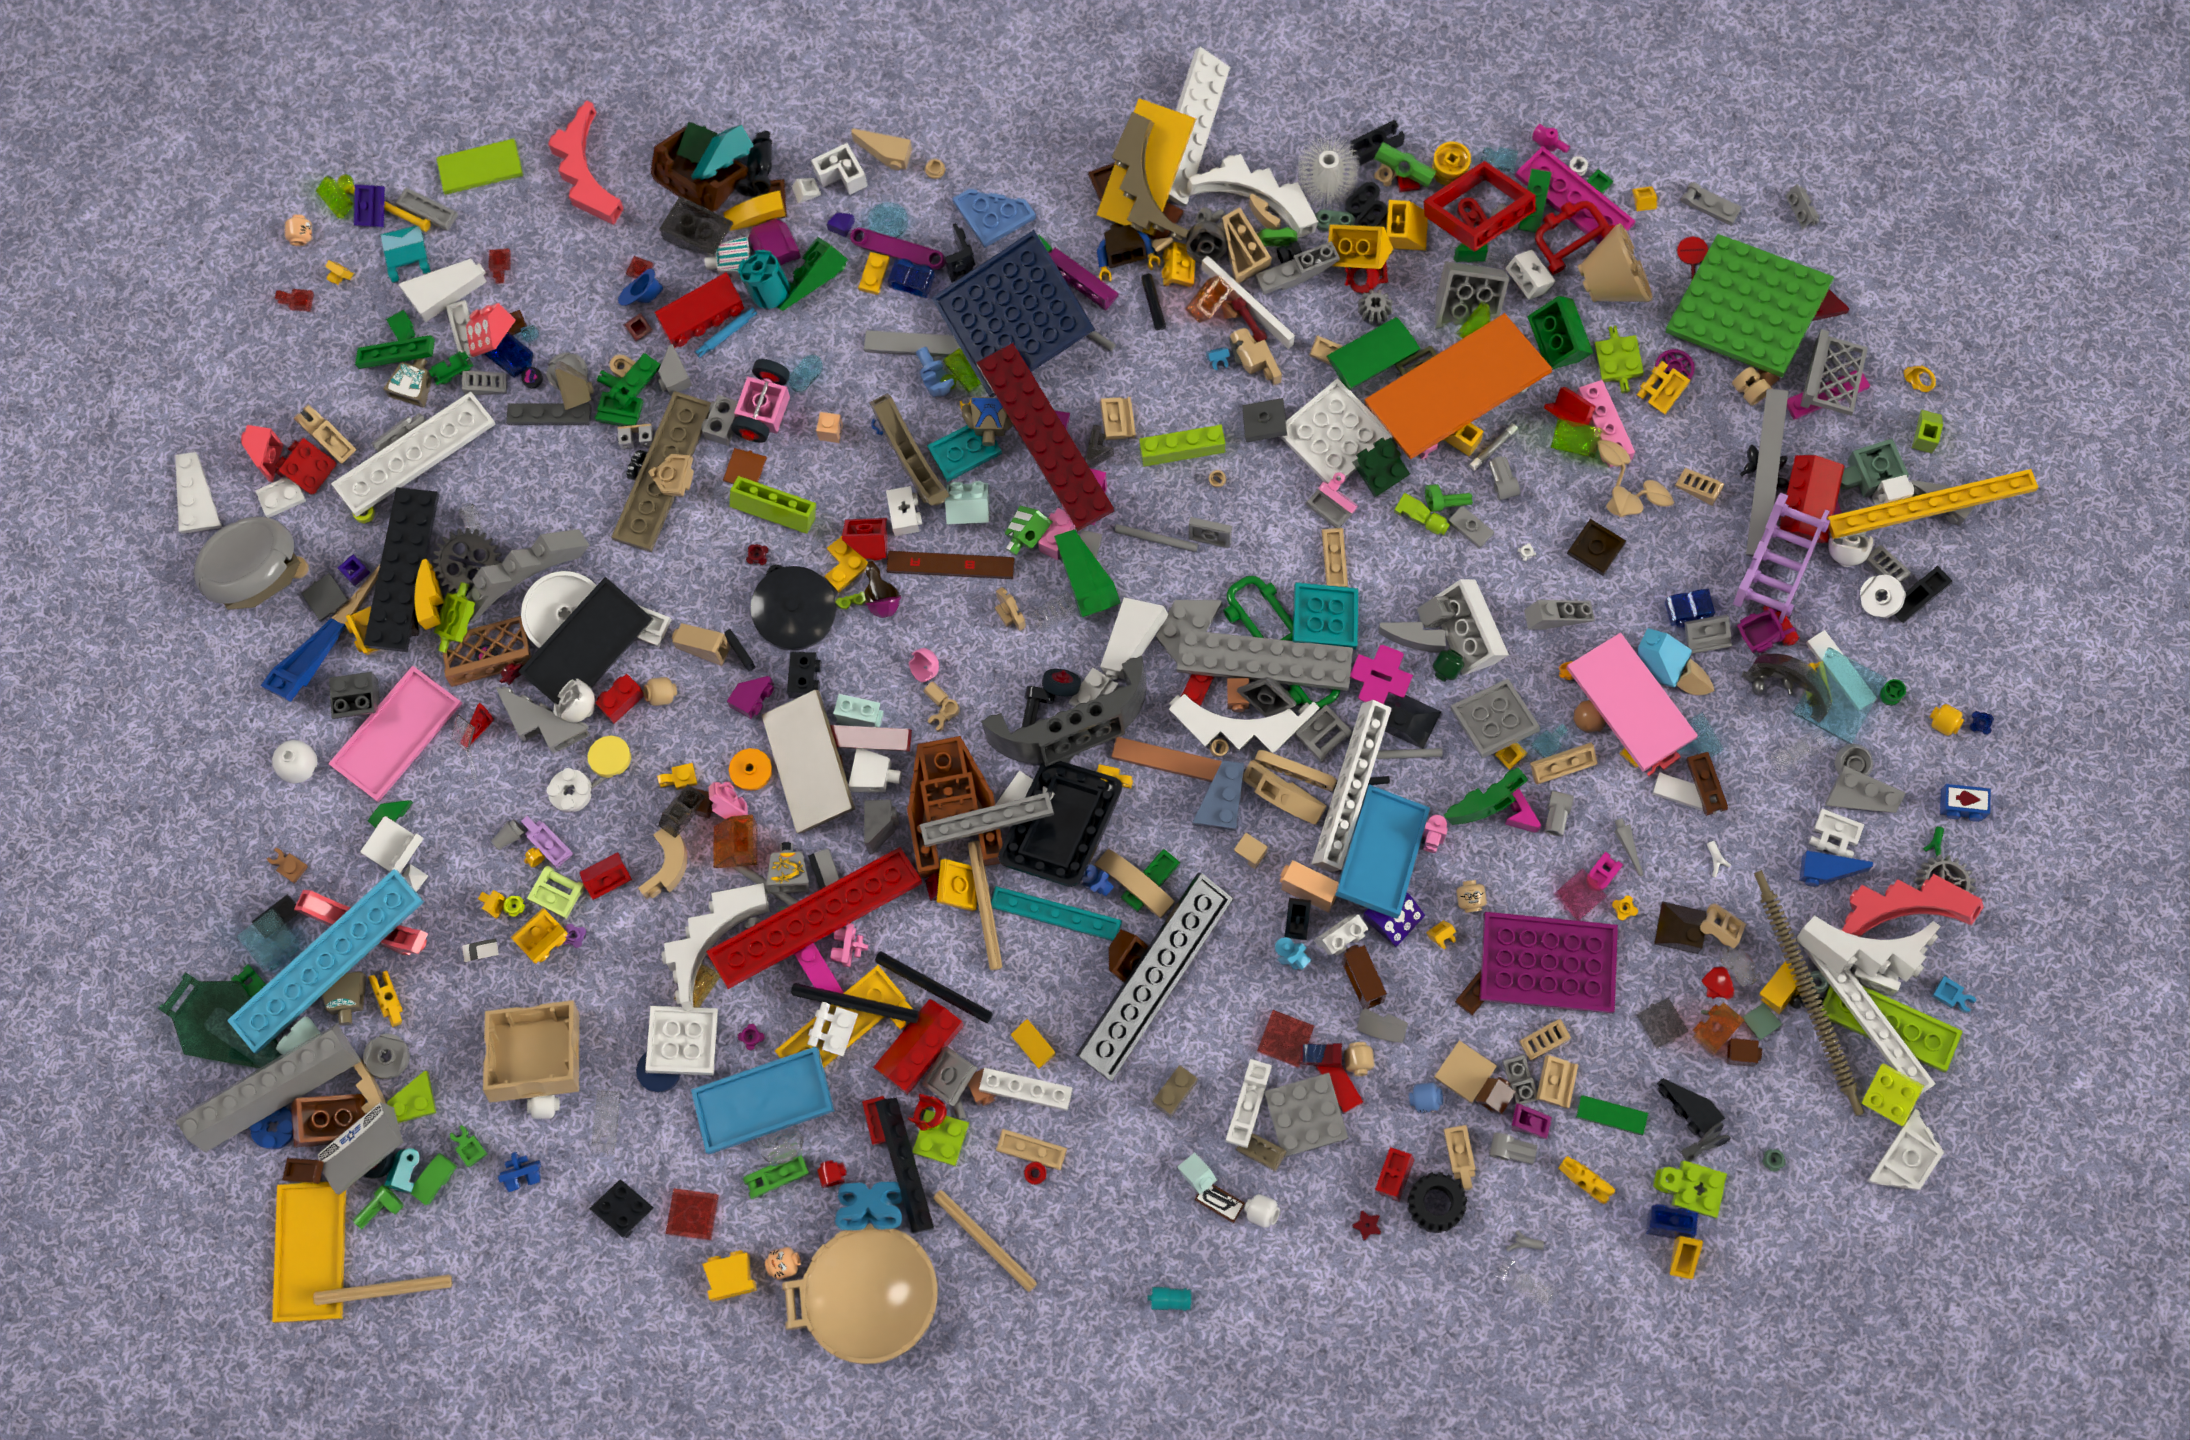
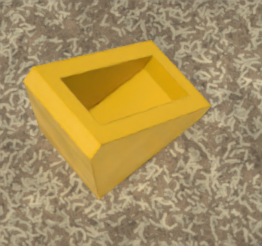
M1683 1236L1677 1237L1674 1240L1669 1274L1693 1280L1703 1241Z

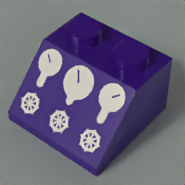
M1406 892L1398 919L1369 908L1364 912L1363 919L1392 945L1397 947L1425 917V914L1411 895Z

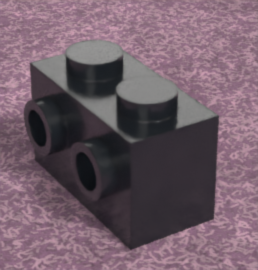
M790 651L787 684L789 698L796 699L813 690L820 691V681L817 680V672L821 673L822 662L818 660L816 652Z

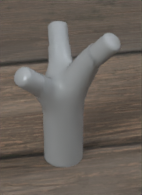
M1516 1231L1515 1234L1518 1237L1515 1240L1517 1242L1506 1247L1507 1251L1522 1247L1543 1250L1544 1241L1527 1238L1520 1231Z

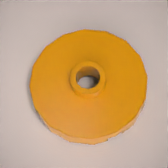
M748 748L741 750L730 761V778L736 787L744 791L759 790L771 778V761L764 752L758 749ZM753 766L752 771H746L747 767Z

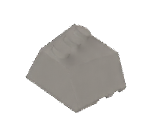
M1445 261L1436 295L1435 328L1443 327L1444 323L1453 322L1454 325L1462 324V320L1467 319L1480 321L1499 317L1510 279L1507 273L1502 269Z

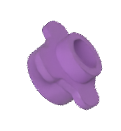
M573 924L566 925L565 929L568 934L563 944H570L575 948L581 947L584 935H586V929L584 927H574Z

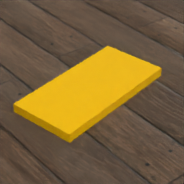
M1138 98L1134 113L1154 123L1146 147L1145 170L1152 196L1163 212L1196 118ZM1115 162L1096 215L1124 226L1131 225L1132 223L1127 218L1137 198L1135 197V200H1131L1123 196L1124 192L1119 189L1129 166L1127 169L1117 166ZM1152 223L1149 231L1143 228L1142 232L1154 236L1156 229L1152 228L1154 224Z
M329 1182L277 1185L273 1323L343 1319V1302L316 1305L313 1301V1295L315 1292L343 1289L346 1190L338 1195L334 1192Z

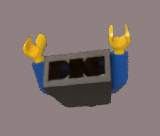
M1114 223L1111 225L1110 230L1104 232L1105 239L1101 240L1097 249L1099 268L1101 267L1099 278L1102 282L1103 275H1108L1110 282L1112 280L1111 272L1107 270V266L1110 269L1147 259V255L1149 257L1147 266L1150 270H1153V265L1151 264L1153 261L1157 263L1158 267L1160 266L1161 260L1158 256H1154L1155 250L1147 234L1135 230L1130 224L1121 226L1119 223Z

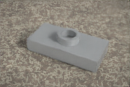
M1461 506L1448 520L1452 527L1479 549L1494 535L1493 530L1464 506Z

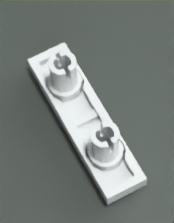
M984 1068L979 1091L1068 1111L1073 1087Z

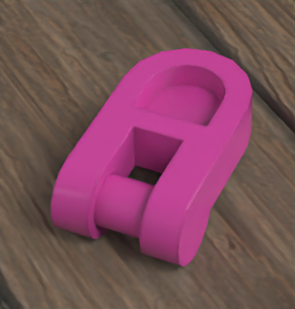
M1605 851L1587 876V884L1590 889L1594 891L1604 890L1624 864L1614 861L1610 858L1611 855ZM1604 864L1611 869L1610 872L1602 868Z

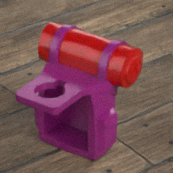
M1765 605L1762 608L1764 612L1757 615L1752 613L1740 620V624L1737 625L1743 640L1753 654L1767 651L1773 647L1774 643L1780 641L1784 646H1791L1800 638L1796 628L1793 627L1787 616L1780 623L1781 611Z

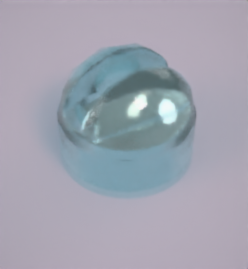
M527 325L521 328V335L529 343L538 338L539 330L534 325Z

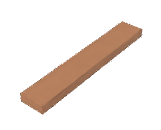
M1121 737L1116 738L1111 756L1115 760L1208 782L1213 781L1222 763L1219 760Z

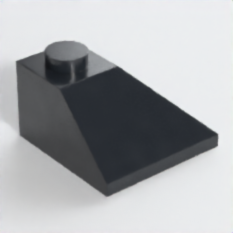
M1405 695L1404 698L1400 697L1388 718L1385 732L1424 749L1441 711Z

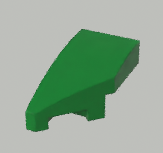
M404 309L386 319L398 341L415 337L414 326Z
M407 800L380 804L370 816L368 822L375 828L383 817L396 822L399 817H403L413 801Z

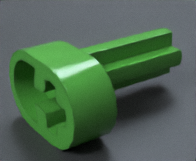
M1438 484L1426 485L1425 499L1431 512L1442 511L1444 507L1472 505L1473 503L1471 493L1442 495Z
M382 1184L374 1192L375 1197L353 1219V1223L360 1229H363L384 1206L396 1215L404 1207L403 1202L388 1187Z

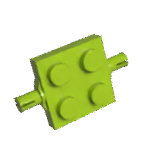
M1614 325L1613 328L1612 326L1608 327L1610 334L1608 340L1597 341L1594 344L1600 376L1603 382H1619L1621 393H1625V391L1628 393L1630 391L1628 380L1644 375L1637 336L1619 337L1617 326Z
M460 582L457 594L447 593L439 615L441 624L436 626L434 633L442 638L438 651L447 653L450 641L462 643L463 638L467 634V626L470 617L474 613L475 602L465 597L469 584Z

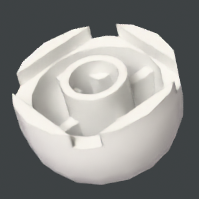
M1866 532L1833 539L1830 533L1828 540L1830 556L1844 567L1861 564L1871 553L1873 538L1870 536L1869 539L1865 536Z
M572 679L558 694L557 697L561 699L559 704H554L553 712L555 716L564 721L577 723L593 714L595 710V696L586 683L579 679H576L577 681Z
M285 741L274 751L272 767L277 776L282 780L293 784L301 783L312 776V772L317 767V755L313 748L303 741Z

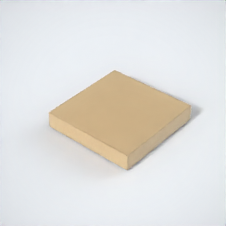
M1459 1040L1434 1078L1472 1104L1497 1066Z

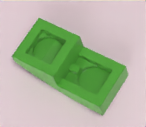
M441 1153L437 1154L414 1183L410 1193L424 1205H429L441 1186L448 1182L457 1166Z

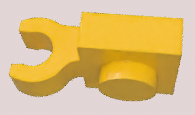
M693 763L672 767V774L657 776L660 788L675 784L676 790L698 785Z
M1098 765L1097 772L1116 777L1121 781L1122 787L1132 788V776L1119 775V768Z

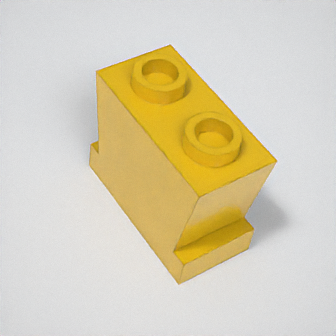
M743 1250L731 1252L730 1257L721 1259V1256H714L708 1258V1262L702 1263L712 1289L707 1291L710 1301L714 1302L757 1291L756 1282L751 1280L750 1254L747 1252L744 1253Z

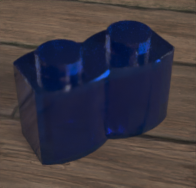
M895 259L887 280L888 287L927 298L935 274L934 270L928 265H914L908 259Z
M1709 589L1674 594L1666 597L1665 600L1670 625H1677L1678 628L1685 627L1684 622L1710 618L1715 614Z

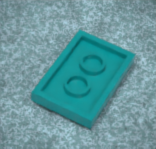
M967 425L927 445L946 482L1002 454V450L996 440L994 446H984L982 444L983 436L975 435L974 430L970 429Z

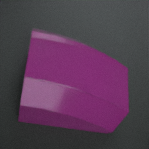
M774 218L752 227L748 239L754 252L757 250L771 251L777 258L780 266L801 258L799 249L785 222Z

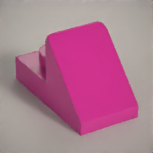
M1518 788L1512 793L1516 801L1510 804L1511 809L1518 813L1509 817L1505 825L1536 833L1539 831L1541 824Z

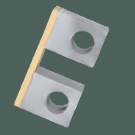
M642 424L618 427V441L621 450L634 448L633 433L638 432L641 447L651 446L654 439L652 425Z

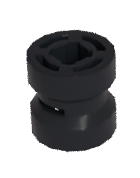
M1297 241L1289 243V246L1276 248L1281 264L1294 260L1295 255L1302 253Z

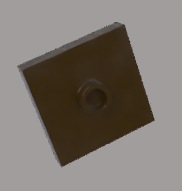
M1589 519L1567 554L1604 576L1625 545L1626 540L1594 520Z

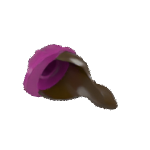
M869 561L866 566L869 584L864 591L865 605L868 606L873 615L879 618L892 616L897 611L902 597L899 595L896 587L882 580L880 569L873 561Z

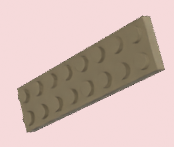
M677 391L673 392L611 536L614 541L652 553L675 496L664 495L648 471L653 467H658L671 454L693 456L703 433L701 430L702 423L710 414L711 402Z

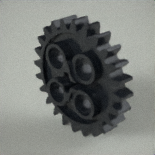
M459 528L457 530L458 535L449 532L450 539L442 537L445 542L444 545L437 543L441 550L440 552H433L438 556V559L432 560V562L438 564V567L434 568L433 571H440L436 578L444 579L442 586L449 584L448 591L450 592L456 588L457 594L460 582L469 584L467 596L475 585L470 578V573L475 569L479 571L480 568L468 565L466 568L465 563L451 560L449 557L451 555L462 559L470 557V561L491 566L502 564L501 561H497V558L502 556V553H495L499 546L491 545L494 540L493 538L485 540L487 533L484 532L479 536L478 529H475L473 534H471L470 528H466L465 533ZM459 543L465 545V552L461 555H458L455 551ZM480 549L486 552V557L482 561L476 558V553ZM454 563L459 566V572L456 575H452L449 571L450 566Z

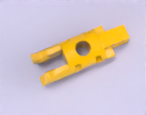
M388 971L382 972L385 986L381 988L375 975L368 976L383 1017H388L392 1027L401 1025L400 1012H403Z
M1566 1156L1558 1167L1573 1183L1602 1204H1606L1609 1199L1608 1197L1612 1196L1616 1191L1615 1188L1596 1173L1569 1156Z

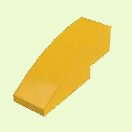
M776 191L744 201L723 212L726 230L732 231L756 226L769 219L784 217L785 211L781 193Z
M427 559L421 562L415 584L417 621L425 630L441 624L437 605L444 603L436 573L433 571L434 567Z

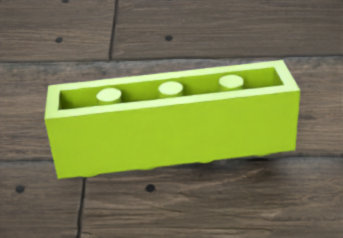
M1222 424L1139 438V449L1143 467L1225 453L1226 443Z
M740 476L737 477L730 489L729 507L806 534L814 523L816 516L815 502Z

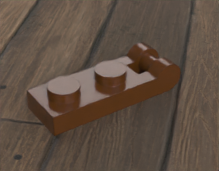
M1709 752L1687 757L1686 762L1700 797L1704 814L1708 816L1713 814L1714 811L1719 810L1722 812L1728 810V804ZM1715 796L1717 802L1711 803L1709 798Z

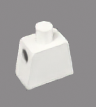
M856 749L848 785L850 792H886L888 782L900 784L902 771L892 770L891 761L888 757L865 749Z

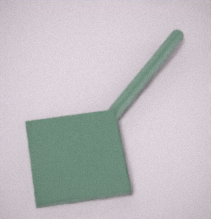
M1764 1002L1745 1016L1701 1010V1013L1705 1015L1744 1021L1759 1040H1762L1782 1026L1781 1022Z

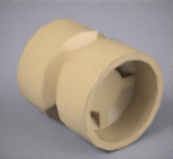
M1753 366L1742 371L1732 382V385L1739 393H1744L1743 398L1751 406H1754L1766 397L1767 389H1772L1765 379L1760 380L1761 375Z

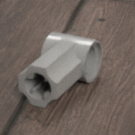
M1500 456L1489 461L1488 465L1494 479L1495 493L1498 492L1497 499L1503 500L1520 495L1518 481L1512 475L1507 458Z
M1552 790L1549 799L1550 803L1547 808L1549 812L1544 832L1553 836H1563L1567 815L1570 814L1574 799L1573 795Z
M1494 1133L1489 1156L1493 1158L1498 1156L1501 1160L1511 1159L1533 1165L1537 1153V1145L1516 1140L1507 1134Z

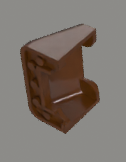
M686 126L654 146L651 175L658 184L703 214L710 216L734 192L737 181L745 179L748 167L738 161H733L734 163L728 166V168L716 169L717 173L708 179H692L691 176L698 163H691L690 160L676 155Z

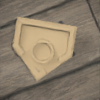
M671 454L665 458L662 464L656 468L653 467L648 473L664 495L683 497L685 490L689 491L694 471L691 469L693 458L690 455Z
M1001 587L996 590L997 599L1001 604L995 607V611L1006 627L1014 623L1017 629L1021 631L1026 626L1025 619L1021 612L1017 613L1019 609L1014 597L1011 594L1006 595V589Z

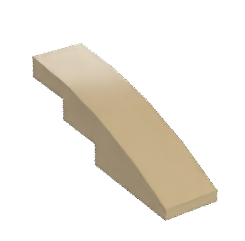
M360 1059L361 1062L353 1067L362 1078L356 1086L368 1101L361 1107L365 1114H367L380 1102L386 1104V1101L374 1076L368 1071L364 1061Z

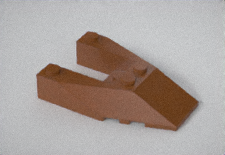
M961 736L917 744L907 812L918 874L921 879L930 877L934 873H939L940 861L937 845L925 847L920 824L995 806L994 794ZM1000 829L979 834L984 865L1000 864L998 855L1003 845Z

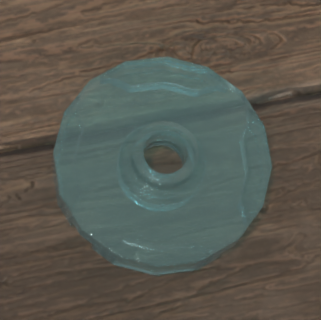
M884 202L876 205L871 210L868 216V226L871 231L898 238L906 233L908 215L899 204Z

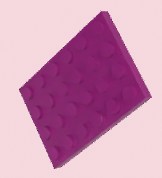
M1485 912L1479 1001L1613 1014L1615 1012L1618 925Z

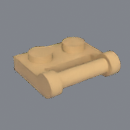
M1710 904L1707 909L1708 915L1706 920L1701 923V931L1705 934H1713L1722 944L1735 949L1740 942L1746 924L1718 904ZM1716 918L1721 920L1720 925L1715 923Z

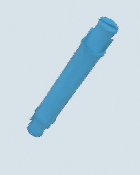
M751 307L744 314L741 313L740 316L704 342V345L694 351L695 354H698L697 356L701 358L708 351L711 352L712 349L748 323V320L757 315V312L754 311L755 309Z

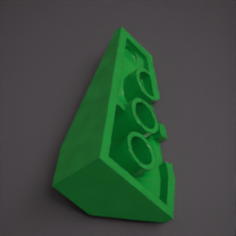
M817 237L802 257L803 260H806L803 266L795 268L792 273L794 280L789 282L791 286L790 292L787 291L789 296L777 308L781 311L786 310L835 277L838 273H841L845 269L848 259L831 244Z

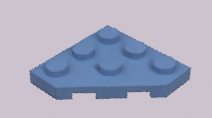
M968 189L952 198L954 205L984 248L1036 219V214L1025 199L1006 198L1005 195L990 192L985 194L975 189Z

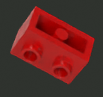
M626 673L623 677L617 678L608 691L602 692L595 704L615 724L644 697V692Z

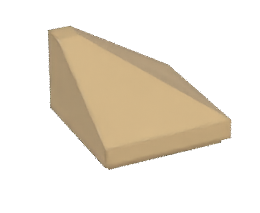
M1172 237L1151 241L1152 247L1158 254L1174 242Z

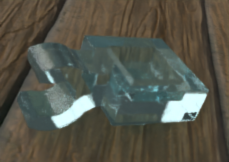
M1561 724L1552 734L1546 730L1531 744V747L1542 758L1552 756L1562 747L1559 740L1568 733V729Z

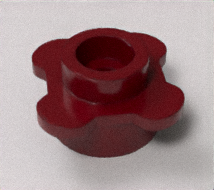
M758 544L750 545L748 547V557L746 558L747 563L765 565L767 563L766 554L769 552L768 547Z

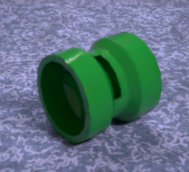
M1898 679L1889 680L1880 691L1881 701L1889 706L1898 704L1906 694V686Z

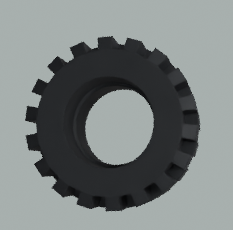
M1432 1172L1422 1176L1413 1185L1407 1201L1409 1205L1408 1212L1411 1213L1413 1222L1416 1221L1418 1223L1417 1226L1421 1229L1423 1227L1427 1232H1446L1455 1227L1462 1219L1467 1208V1197L1464 1195V1188L1460 1187L1458 1180L1452 1179L1453 1176L1449 1174L1447 1176L1443 1175V1172H1438L1437 1174ZM1430 1190L1443 1191L1449 1197L1451 1205L1446 1214L1434 1215L1426 1209L1424 1197Z

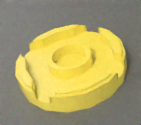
M612 735L596 740L590 747L587 755L588 763L593 772L606 778L623 773L631 761V753L627 743L620 737Z

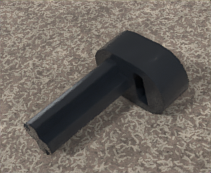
M1027 686L1024 697L1027 699L1022 727L1035 724L1039 703L1053 704L1055 695L1041 687Z

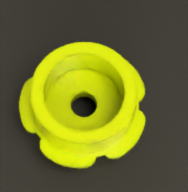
M520 896L508 897L503 905L504 912L508 913L511 917L518 916L525 909L524 900Z

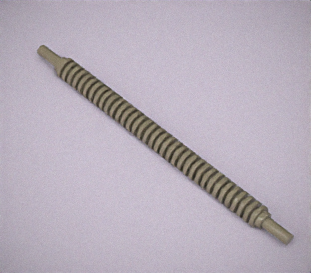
M1763 871L1755 872L1754 876L1762 892L1760 895L1762 900L1760 902H1766L1763 905V909H1769L1765 911L1766 914H1771L1767 917L1768 920L1773 919L1769 923L1770 925L1775 924L1772 927L1773 931L1778 930L1774 935H1780L1776 940L1777 942L1782 941L1779 947H1785L1781 951L1782 953L1787 952L1783 956L1784 958L1789 957L1786 960L1787 964L1791 963L1788 966L1789 970L1794 968L1790 973L1791 975L1796 974V976L1792 977L1794 981L1799 980L1795 982V985H1801L1797 989L1798 992L1803 991L1800 993V997H1806L1802 999L1803 1003L1808 1002L1804 1005L1805 1008L1810 1007L1806 1011L1808 1014L1813 1013L1809 1018H1815L1811 1023L1812 1025L1817 1024L1814 1026V1030H1820L1816 1032V1035H1822L1818 1039L1819 1042L1824 1041L1821 1043L1822 1047L1826 1046L1823 1049L1824 1053L1829 1052L1825 1056L1826 1058L1831 1057V1059L1827 1061L1829 1064L1834 1063L1830 1065V1068L1836 1069L1832 1071L1833 1075L1838 1074L1835 1076V1080H1841L1837 1082L1838 1086H1842L1839 1088L1840 1091H1843L1844 1095L1848 1096L1855 1115H1861L1864 1111L1856 1094L1857 1083H1852L1855 1080L1854 1076L1849 1077L1853 1075L1852 1071L1847 1072V1070L1851 1069L1850 1066H1844L1848 1064V1061H1842L1846 1057L1845 1054L1840 1055L1843 1053V1049H1837L1841 1045L1840 1043L1835 1044L1839 1041L1838 1038H1833L1836 1036V1033H1830L1834 1028L1833 1026L1828 1027L1832 1024L1831 1021L1826 1022L1829 1016H1823L1827 1011H1821L1825 1007L1824 1004L1819 1005L1822 1003L1821 999H1816L1820 997L1819 993L1814 994L1818 990L1817 988H1811L1815 986V983H1809L1813 978L1812 976L1807 978L1810 975V971L1805 972L1808 966H1802L1806 962L1805 960L1800 961V959L1804 958L1803 955H1798L1801 953V950H1795L1799 945L1798 943L1793 945L1797 940L1796 938H1790L1794 936V933H1788L1792 928H1786L1790 924L1789 921L1784 922V920H1787L1786 916H1781L1785 912L1784 910L1779 912L1783 907L1782 905H1776L1781 903L1779 899L1774 900L1778 895L1774 894L1773 890H1770Z

